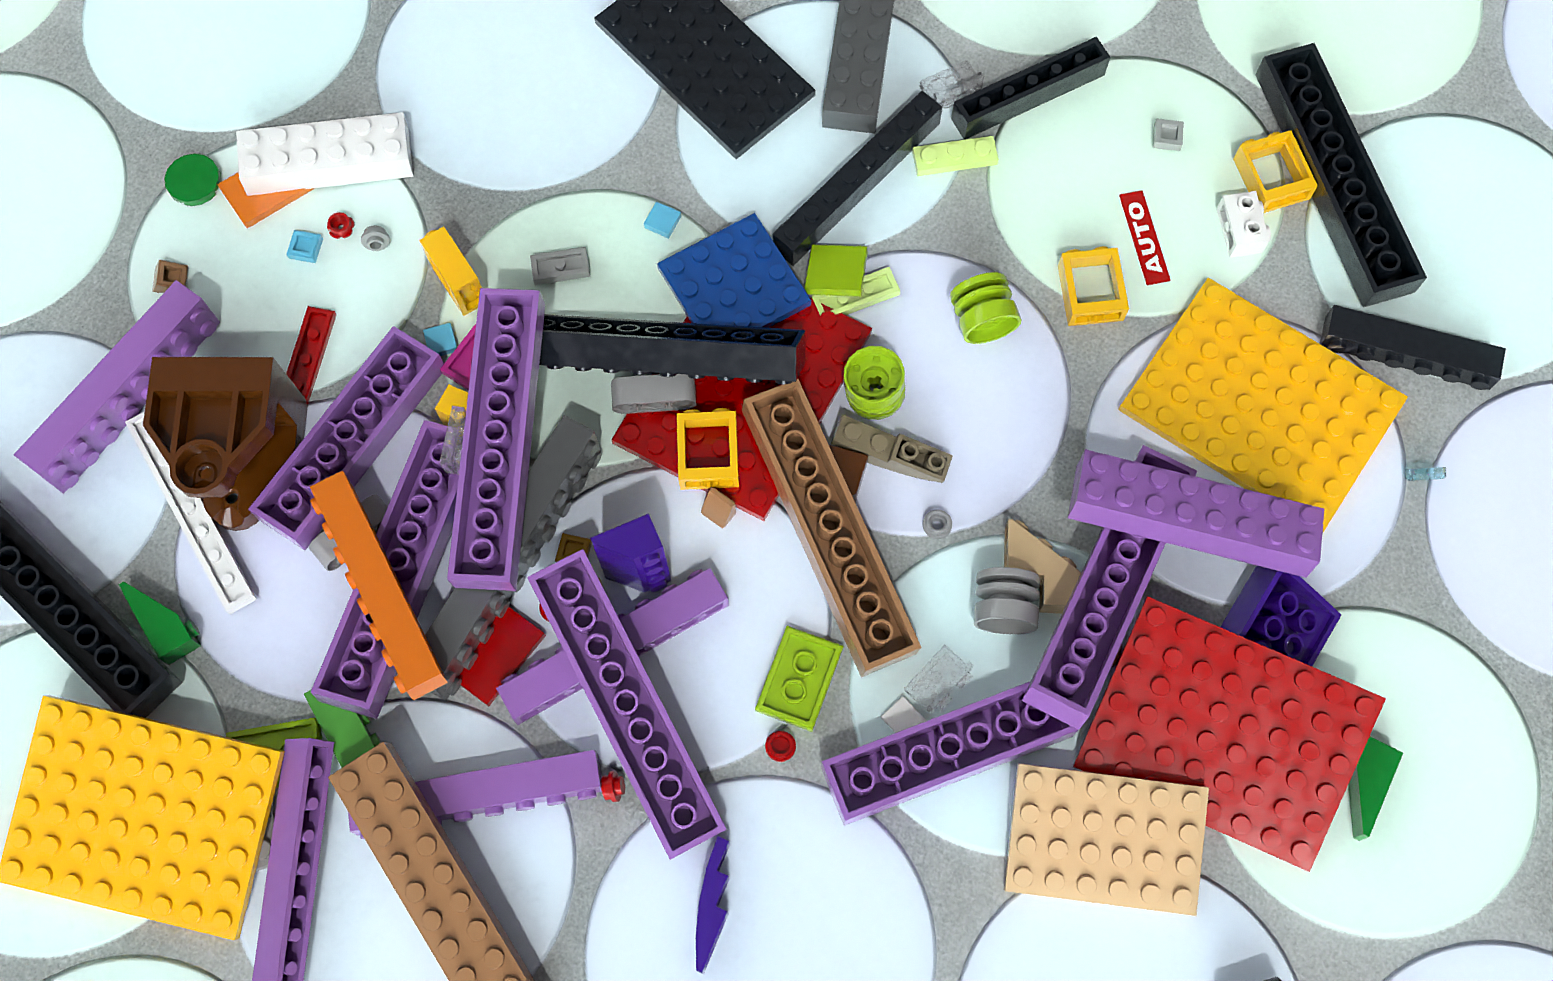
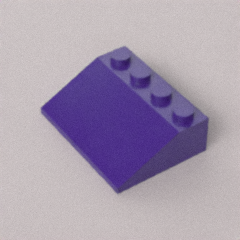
M1256 566L1220 627L1313 666L1342 614L1300 576Z

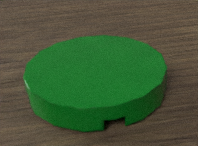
M195 153L176 159L167 168L164 177L165 188L173 200L178 203H184L186 206L202 205L210 201L216 195L217 184L222 182L221 172L214 161L205 155Z

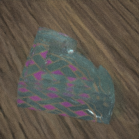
M1446 467L1405 469V479H1408V481L1436 480L1447 477Z

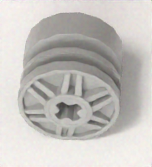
M1009 567L988 568L977 573L976 583L979 586L976 588V595L984 600L975 604L974 626L976 628L998 634H1026L1038 629L1039 608L1035 604L1030 603L1038 600L1040 592L1037 590L1040 586L1038 574L1029 570Z

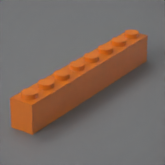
M342 470L310 486L314 495L310 502L317 515L323 514L326 522L321 524L328 539L334 538L337 544L333 551L341 565L346 563L349 572L345 573V577L353 590L357 588L361 597L357 598V602L363 614H370L373 623L369 624V628L376 641L382 640L385 646L381 653L389 668L394 666L398 675L393 678L401 694L407 692L413 700H416L447 684L444 673L345 472Z

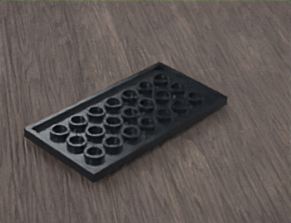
M616 0L594 17L595 24L735 159H738L815 96L816 90L720 0Z

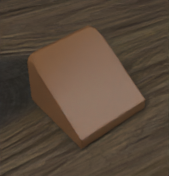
M159 260L155 267L152 292L164 293L175 280L186 287L188 265Z
M711 487L702 506L701 513L720 528H724L736 514L735 502Z

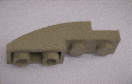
M845 415L840 417L831 444L840 448L867 455V463L903 475L939 483L945 481L953 455L900 433L897 436H893Z

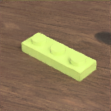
M994 136L913 147L912 151L917 176L998 165L999 160Z
M890 267L864 276L861 297L812 295L811 298L820 316L825 312L821 303L834 309L831 312L835 315L839 313L848 315L900 295V289Z

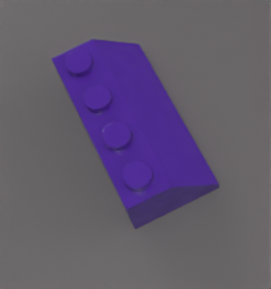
M649 513L590 538L605 578L644 593L649 590L651 592L660 591L667 586L668 582H671L664 548Z

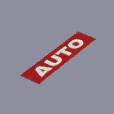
M1143 190L1119 194L1146 285L1171 281Z

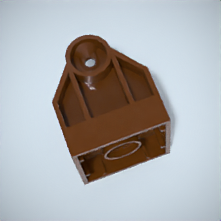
M152 357L143 427L168 463L170 477L175 486L188 497L203 498L206 512L223 528L240 531L257 524L259 520L248 509L303 441L308 404L304 396L273 357ZM236 493L238 495L237 501L232 504L228 503V496Z

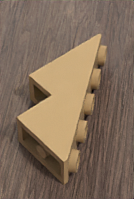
M1008 519L1004 535V567L1029 570L1038 574L1040 577L1039 612L1062 614L1081 572L1076 569V564L1071 559L1065 556L1061 557L1054 552L1050 543L1042 538L1037 539L1032 535L1023 522Z

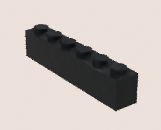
M1096 36L954 101L951 120L963 139L966 140L1105 76L1110 56Z
M1333 305L1325 316L1320 340L1322 346L1334 353L1354 355L1364 361L1374 360L1382 362L1391 368L1401 367L1413 370L1416 374L1440 377L1450 383H1464L1471 385L1472 388L1477 390H1490L1501 379L1506 348L1337 305Z

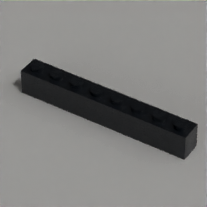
M921 91L773 233V242L784 259L794 266L808 253L812 245H816L913 151V147H917L940 124L943 106L924 91Z

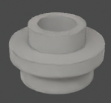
M369 226L361 236V243L369 250L380 251L388 247L390 237L383 227Z
M933 510L924 517L923 530L929 537L942 539L951 532L952 519L946 512ZM938 521L942 524L943 527L941 529H935L933 528L932 523Z

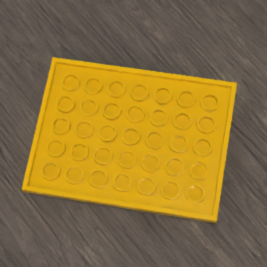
M1208 277L1118 410L1244 489L1324 508V532L1408 396Z
M45 695L42 697L0 862V883L237 940L240 938L285 751Z

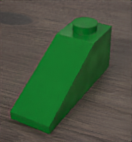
M124 581L118 584L158 659L171 665L201 647L197 639L200 632L191 619L186 621L177 613Z
M1369 737L1348 784L1353 838L1358 841L1370 837L1403 755V752L1372 737Z

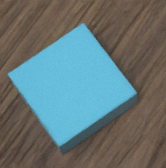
M656 201L644 222V228L669 239L681 218V212Z
M294 230L286 255L289 259L316 263L323 242L321 234Z
M451 323L423 330L427 347L440 356L453 353L457 348Z

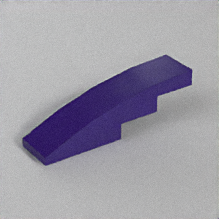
M717 836L706 868L698 905L695 935L696 971L701 974L705 973L729 915L728 911L718 906L729 882V876L719 871L730 847V842Z

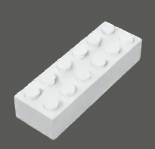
M403 112L236 131L239 180L247 196L302 188L311 189L413 177L409 130Z

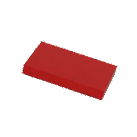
M508 607L502 618L495 617L491 624L494 632L486 644L480 642L474 652L478 654V657L471 669L464 668L458 677L462 680L461 686L488 707L499 695L496 688L502 685V680L512 674H516L546 636L544 632L510 607Z

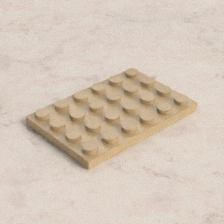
M1018 763L1004 890L1007 892L1196 916L1209 788Z

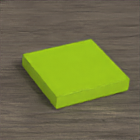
M812 245L805 283L806 293L808 295L861 297L868 255L867 246Z

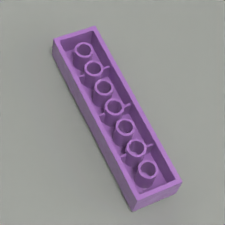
M175 280L13 455L64 494L78 482L81 474L98 460L103 450L109 444L116 441L119 433L126 426L125 421L138 415L139 411L145 406L152 357H192L196 353L198 346L215 332L220 321L201 297Z
M393 326L248 510L259 521L303 550H306L312 540L322 530L321 524L326 522L323 514L317 515L310 502V499L314 498L310 486L342 470L351 481L353 487L356 486L441 376L440 368L444 363L440 355Z
M1085 449L1076 466L1068 518L1307 578L1320 563L1324 508Z
M1027 682L822 761L821 769L842 823L845 826L1069 739L1075 735L1078 729L1023 702V696L1030 682Z

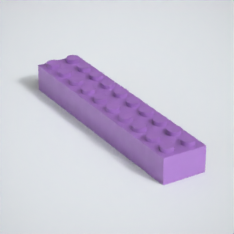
M480 288L447 580L455 588L516 591L545 314V302L540 290Z
M427 420L423 421L376 534L416 618L419 616L453 531L464 430ZM356 588L352 591L311 693L319 702L378 719L394 679L393 677L396 674V669L394 666L389 668L382 656L381 650L385 649L382 640L376 641L369 628V624L373 623L370 614H363L357 602V598L361 597Z
M1145 445L1142 446L1134 459L1135 462L1191 476H1196L1197 470ZM1102 527L1023 696V702L1078 730L1082 727L1092 712L1164 549L1165 542Z
M582 549L528 576L527 578L669 859L671 860L725 831L726 827L584 550Z

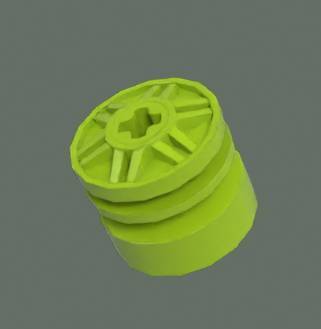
M990 272L976 275L964 280L950 292V300L954 305L955 314L960 317L959 326L967 343L982 344L995 341L1007 336L1020 326L1022 319L1016 303L1010 300L1012 291L1008 287L1009 283L1004 274Z
M868 346L857 350L848 359L844 367V385L850 407L859 416L874 420H881L892 416L900 409L905 399V369L901 359L892 350L882 346Z

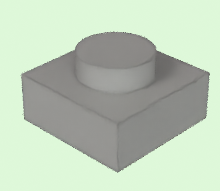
M1156 119L1153 148L1180 151L1183 145L1184 122Z

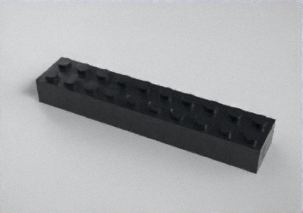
M1315 43L1264 56L1255 75L1282 133L1292 131L1318 187L1313 193L1312 199L1362 307L1415 293L1427 276Z
M544 314L539 365H547L548 369L575 367L577 371H589L592 368L603 369L605 373H617L620 370L631 371L634 375H645L648 372H655L663 377L686 374L689 378L693 379L717 376V379L722 381L746 378L747 382L752 383L762 382L763 380H775V383L785 385L791 384L792 381L796 382L805 365L806 330Z
M0 501V596L114 711L143 718L149 716L183 682Z

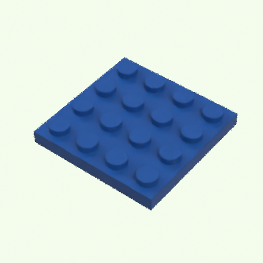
M755 213L657 263L659 272L691 323L769 328L811 306V299Z

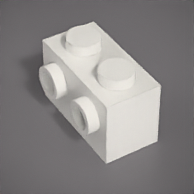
M1256 191L1224 195L1217 207V213L1229 257L1263 253L1271 240V231L1269 226L1265 225L1263 218L1264 206L1262 201L1258 200Z

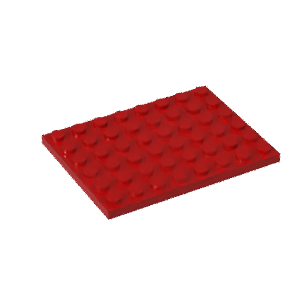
M810 298L811 306L769 328L806 330L805 365L797 379H799L820 425L844 383V367L848 359L857 350L865 346L872 333V328L842 313L835 315L831 312L834 309L822 303L821 305L825 312L820 316L813 299ZM686 317L683 323H691V322H690V320L688 319V317ZM652 372L651 375H659V373ZM705 376L701 379H695L696 406L686 410L713 412V410L718 408H726L730 411H736L739 487L715 489L734 501L736 508L765 521L779 497V493L742 413L744 399L782 384L775 383V380H763L762 382L752 383L747 382L746 378L722 381L718 380L717 376ZM686 410L629 413L613 436L612 444L678 477L677 413H683ZM729 426L685 428L687 468L730 467ZM701 489V490H703V491H705V492L708 493L710 489Z
M1146 596L1073 763V767L1085 772L1208 787L1205 826L1310 872L1386 698Z

